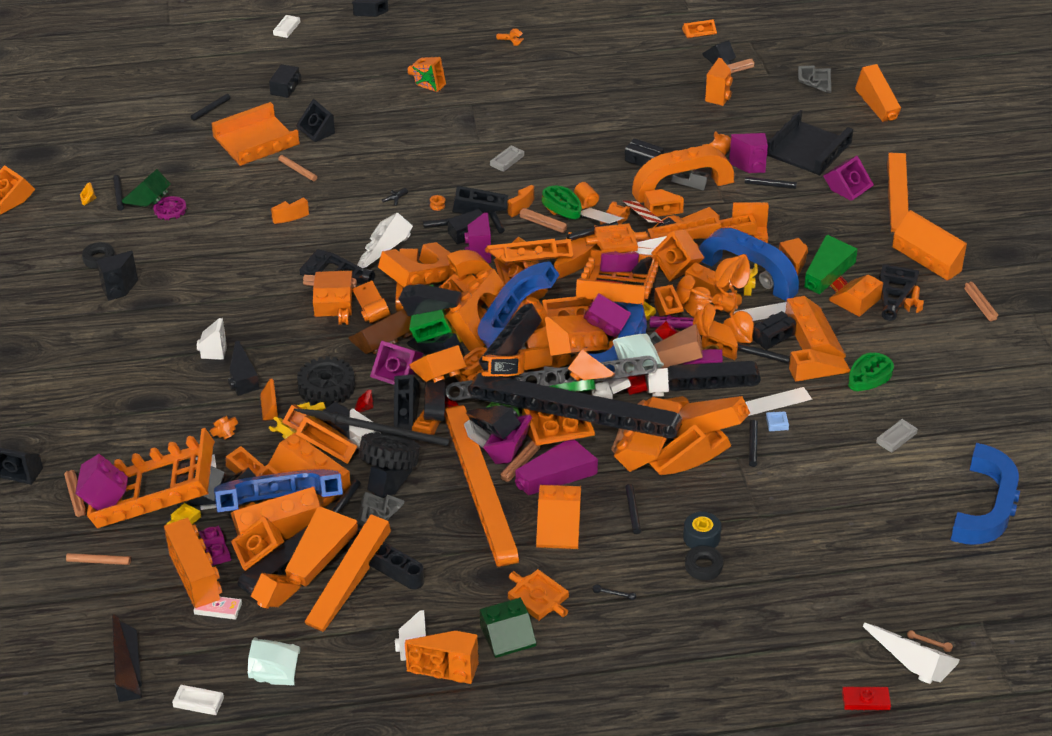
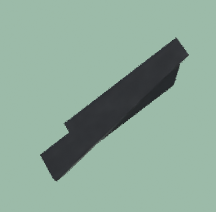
M112 614L114 675L118 700L123 702L141 699L142 695L139 687L142 686L137 630L120 621L117 615Z

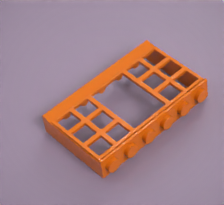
M592 249L591 257H589V261L586 263V267H584V273L581 274V278L577 279L576 298L586 297V299H595L599 293L614 302L643 305L645 299L649 298L658 272L659 262L656 261V255L639 254L638 263L646 257H652L648 274H633L632 271L631 273L600 271L602 252L598 249ZM599 273L612 274V276H609V275H599ZM616 275L629 276V278H628V277H618V276H616ZM633 277H642V278H646V279H638V278H633ZM597 278L611 280L631 281L644 283V285H633L596 280Z
M206 428L201 429L200 444H198L193 436H188L186 444L189 448L180 450L175 442H170L168 444V451L171 454L162 456L157 448H151L150 457L152 460L146 462L139 454L135 453L132 455L131 460L134 465L126 467L122 460L116 459L114 466L124 472L126 476L137 475L136 483L126 486V491L135 489L134 497L122 500L121 497L116 505L98 511L88 505V518L96 528H101L207 495L209 493L208 486L214 439ZM191 458L190 466L178 470L179 461ZM173 464L170 488L139 498L142 473ZM189 472L188 480L176 484L177 475Z

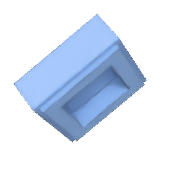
M786 412L766 413L769 431L789 430Z

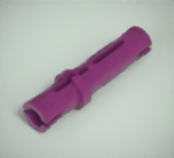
M667 315V317L650 316V328L660 327L667 321L673 328L686 329L693 325L694 318L671 317V315Z

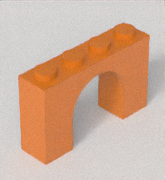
M437 242L423 244L419 261L422 263L414 262L398 250L393 249L382 251L378 268L403 287L446 281L454 274L447 258L450 252Z
M495 269L479 272L475 281L471 282L468 285V289L462 293L457 307L450 308V311L446 314V318L468 351L485 346L478 335V326L481 321L477 311L479 298L489 308L505 286Z

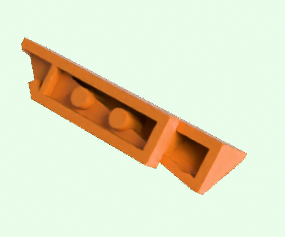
M555 239L488 245L485 248V252L491 253L504 264L557 257H574L571 239L556 241Z

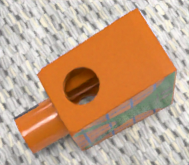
M441 57L419 58L413 65L408 67V74L414 75L417 86L438 92L446 85Z

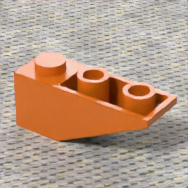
M812 349L791 352L789 370L795 382L850 372L843 357Z

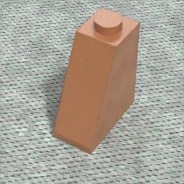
M696 324L654 344L660 361L664 364L658 369L703 358L702 339Z

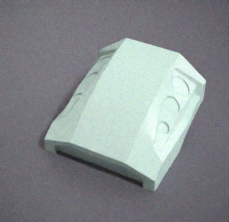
M648 334L625 336L613 340L619 360L652 356L657 361L658 368L664 365L660 361ZM646 360L643 364L644 369L653 368L654 362ZM626 363L624 370L627 373L633 372L634 364Z
M254 637L248 658V677L254 678L258 682H268L274 685H294L300 647L294 644L261 640Z

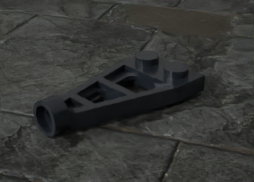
M317 249L299 269L302 276L315 275L316 272H325L323 270L328 264L334 263L339 266L335 271H345V269L353 271L352 278H356L358 284L374 281L375 278L374 271L363 269L334 253Z
M883 264L880 281L883 282L881 294L883 302L882 317L885 320L893 321L896 319L899 309L917 284L920 270ZM889 283L903 284L905 287L903 289L891 287ZM888 294H889V295L900 296V298H899V299L888 298Z

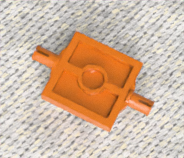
M630 224L601 226L594 228L596 237L585 238L586 245L597 244L602 253L614 251L619 253L638 251L636 240L646 239L647 234L646 231L635 233L631 229Z
M538 569L525 577H521L515 571L511 572L509 579L517 584L508 592V599L513 600L521 597L528 613L535 619L540 621L552 611H555L561 617H565L568 614V609L560 605L569 597V591Z

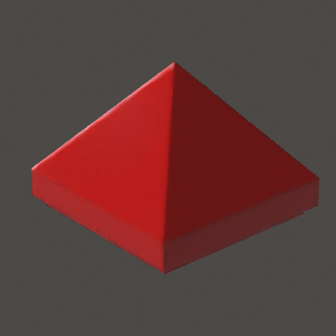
M667 321L655 330L663 340L678 333Z
M367 390L358 398L354 410L359 413L373 409L372 390Z

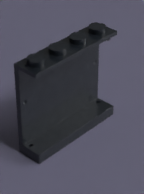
M800 110L767 141V156L820 176L852 143L853 129L847 127L840 135L801 122L803 111Z

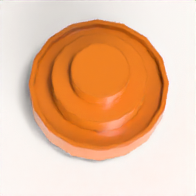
M224 416L213 422L215 427L209 431L213 437H223L225 440L234 435L233 431L236 429L235 425L238 424V421L235 417L229 419L227 416Z

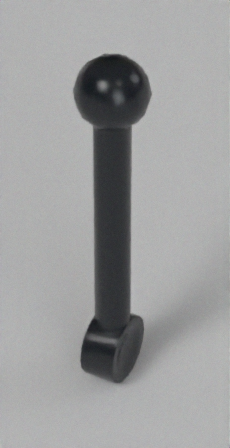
M599 584L593 586L594 593L604 592L628 597L630 600H635L637 597L634 592L625 593L601 588Z

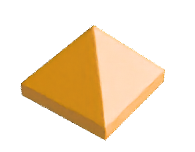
M90 182L87 183L80 193L82 205L84 206L97 198Z

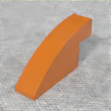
M595 234L571 241L574 257H557L554 263V268L559 273L557 279L584 268L589 261V257H591V250H600L597 244L586 245L585 238L596 237Z
M295 404L291 405L282 423L297 431L296 435L348 464L358 446L322 420L294 411V408H302Z
M694 424L664 447L658 458L649 462V464L659 475L674 474L697 467L713 459L731 447L728 437L721 430L704 434Z

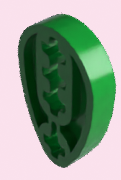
M557 185L548 186L543 190L541 201L548 209L570 219L581 217V202L572 190Z
M873 352L860 356L850 370L848 387L853 391H865L883 385L892 378L893 361L881 353Z
M594 379L549 386L579 393L596 389Z

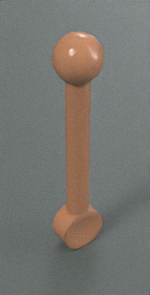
M913 630L907 633L909 639L916 638L942 647L946 652L952 651L953 646L951 643L947 642L944 644L920 636Z

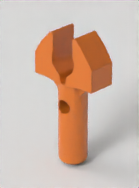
M512 29L510 34L498 33L496 35L498 40H511L513 46H518L524 40V38H517L523 34L518 29Z
M915 286L911 298H906L904 308L908 312L913 305L916 307V313L923 310L924 300H919V286Z

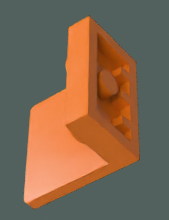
M733 203L732 218L752 214L757 224V235L750 236L768 243L767 220L769 204Z

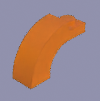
M459 250L447 255L450 268L459 278L467 274H474L475 278H477V274L482 270H492V267L475 251Z

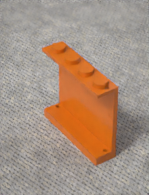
M271 102L211 123L213 137L240 166L300 144L298 130L289 131L275 117L274 105Z

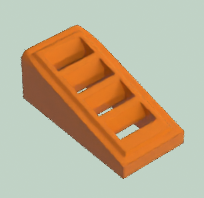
M423 410L414 422L412 431L434 435L440 421L424 420Z

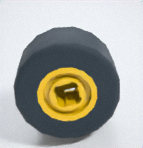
M695 512L689 515L684 522L683 540L686 545L691 549L702 545L713 548L717 547L721 540V522L718 517L708 512Z

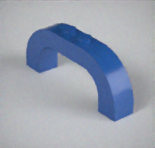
M721 228L712 233L699 247L700 252L704 256L701 262L711 267L722 258L723 250L738 256L746 254L749 261L762 266L770 273L774 282V296L787 301L788 298H793L798 293L799 279L792 262L778 248L733 228Z
M550 261L538 263L524 269L510 279L501 289L478 326V335L487 348L490 347L505 328L521 302L528 295L537 290L553 286L559 277V273Z
M614 302L631 313L618 338L646 334L647 320L643 305ZM614 345L605 352L589 354L598 362L619 360ZM607 366L609 370H611L613 373L615 372L614 366Z
M976 443L970 471L982 473L993 478L998 484L999 491L995 506L988 514L973 516L957 512L951 541L963 544H984L1000 537L1008 526L1010 516H1015L1017 505L1013 504V502L1018 503L1020 490H1017L1019 473L1014 462L1000 450Z
M315 469L226 482L214 488L216 511L238 510V505L245 502L281 497L314 487L316 494L322 497L343 494L341 474L334 470Z

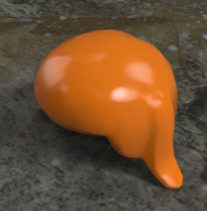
M715 131L713 142L703 144L702 146L715 147L726 155L730 149L731 139L728 135L718 134Z

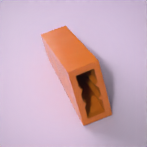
M878 65L862 67L855 87L856 91L882 122L897 119L901 107Z
M743 396L686 403L679 412V415L682 417V423L676 437L673 439L675 440L694 424L704 434L741 424L750 414Z
M318 506L285 569L288 581L297 586L301 584L307 587L357 533V520Z

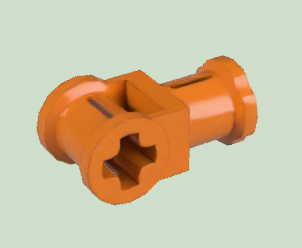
M612 202L606 213L622 217L623 219L617 221L618 225L628 219L630 207H623L617 205L616 202Z

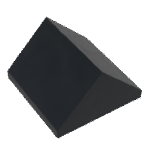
M313 99L296 127L311 140L317 142L335 134L334 116L318 101Z

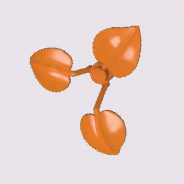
M742 254L737 256L740 258V261L728 282L732 291L728 297L735 300V305L730 312L731 318L726 319L723 324L731 328L737 342L751 343L753 342L754 322L751 315L745 311H737L734 314L735 310L742 303V297L737 293L733 285L736 288H743L750 278V263L747 255ZM705 287L693 288L711 296L710 290ZM691 292L688 301L682 306L694 317L699 309H703L704 305L711 304L712 300Z
M727 258L720 262L715 271L714 279L717 281V288L722 293H717L714 297L692 289L695 284V278L690 275L684 276L679 281L676 293L682 305L688 301L691 292L712 300L714 304L704 305L703 309H699L694 316L693 325H697L700 335L709 337V330L716 310H723L729 313L734 308L735 300L728 297L729 293L725 292L723 288L730 281L740 258Z

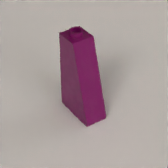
M566 440L516 469L515 484L518 489L523 490L529 496L538 493L540 485L561 486L597 474L598 459L576 440Z

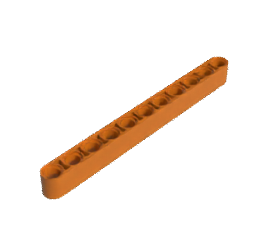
M464 405L445 408V420L497 567L519 563L517 548L481 449L467 435L464 423L470 419L466 414V408Z

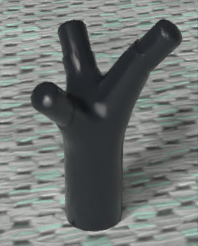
M402 188L397 192L391 190L392 195L382 199V202L394 200V205L397 206L399 198L408 194L407 188Z

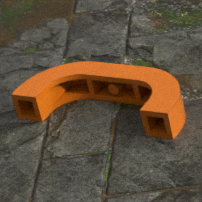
M698 146L656 156L641 167L633 181L632 194L637 202L643 203L645 191L655 190L658 182L664 177L703 167L712 168L711 177L718 186L734 183V170L725 155L715 147Z

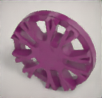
M176 196L162 198L153 207L155 215L161 220L163 218L169 220V218L173 217L178 219L180 215L185 214L187 209L185 200Z

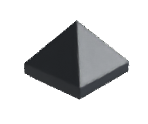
M652 257L640 260L632 269V273L648 274Z

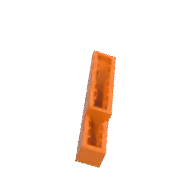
M906 153L888 154V199L891 232L897 230L908 213Z
M752 214L719 220L717 215L647 230L650 239L668 236L672 231L683 229L687 230L692 239L708 238L712 233L721 228H733L748 235H757V224Z
M241 446L226 456V467L235 474L248 467L256 477L278 474L269 464L264 466Z
M372 514L369 516L306 618V625L322 632L326 630L369 570L370 560L390 534L389 521Z

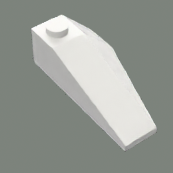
M399 213L381 221L370 237L372 241L365 247L368 251L363 253L357 266L361 268L367 267L381 257L382 251L390 250L400 242L406 241L411 234L410 230L413 226Z
M868 623L863 625L872 636L911 672L918 674L919 680L931 684L932 680L941 682L959 663L960 659L926 646H920L918 642L901 638L902 636Z

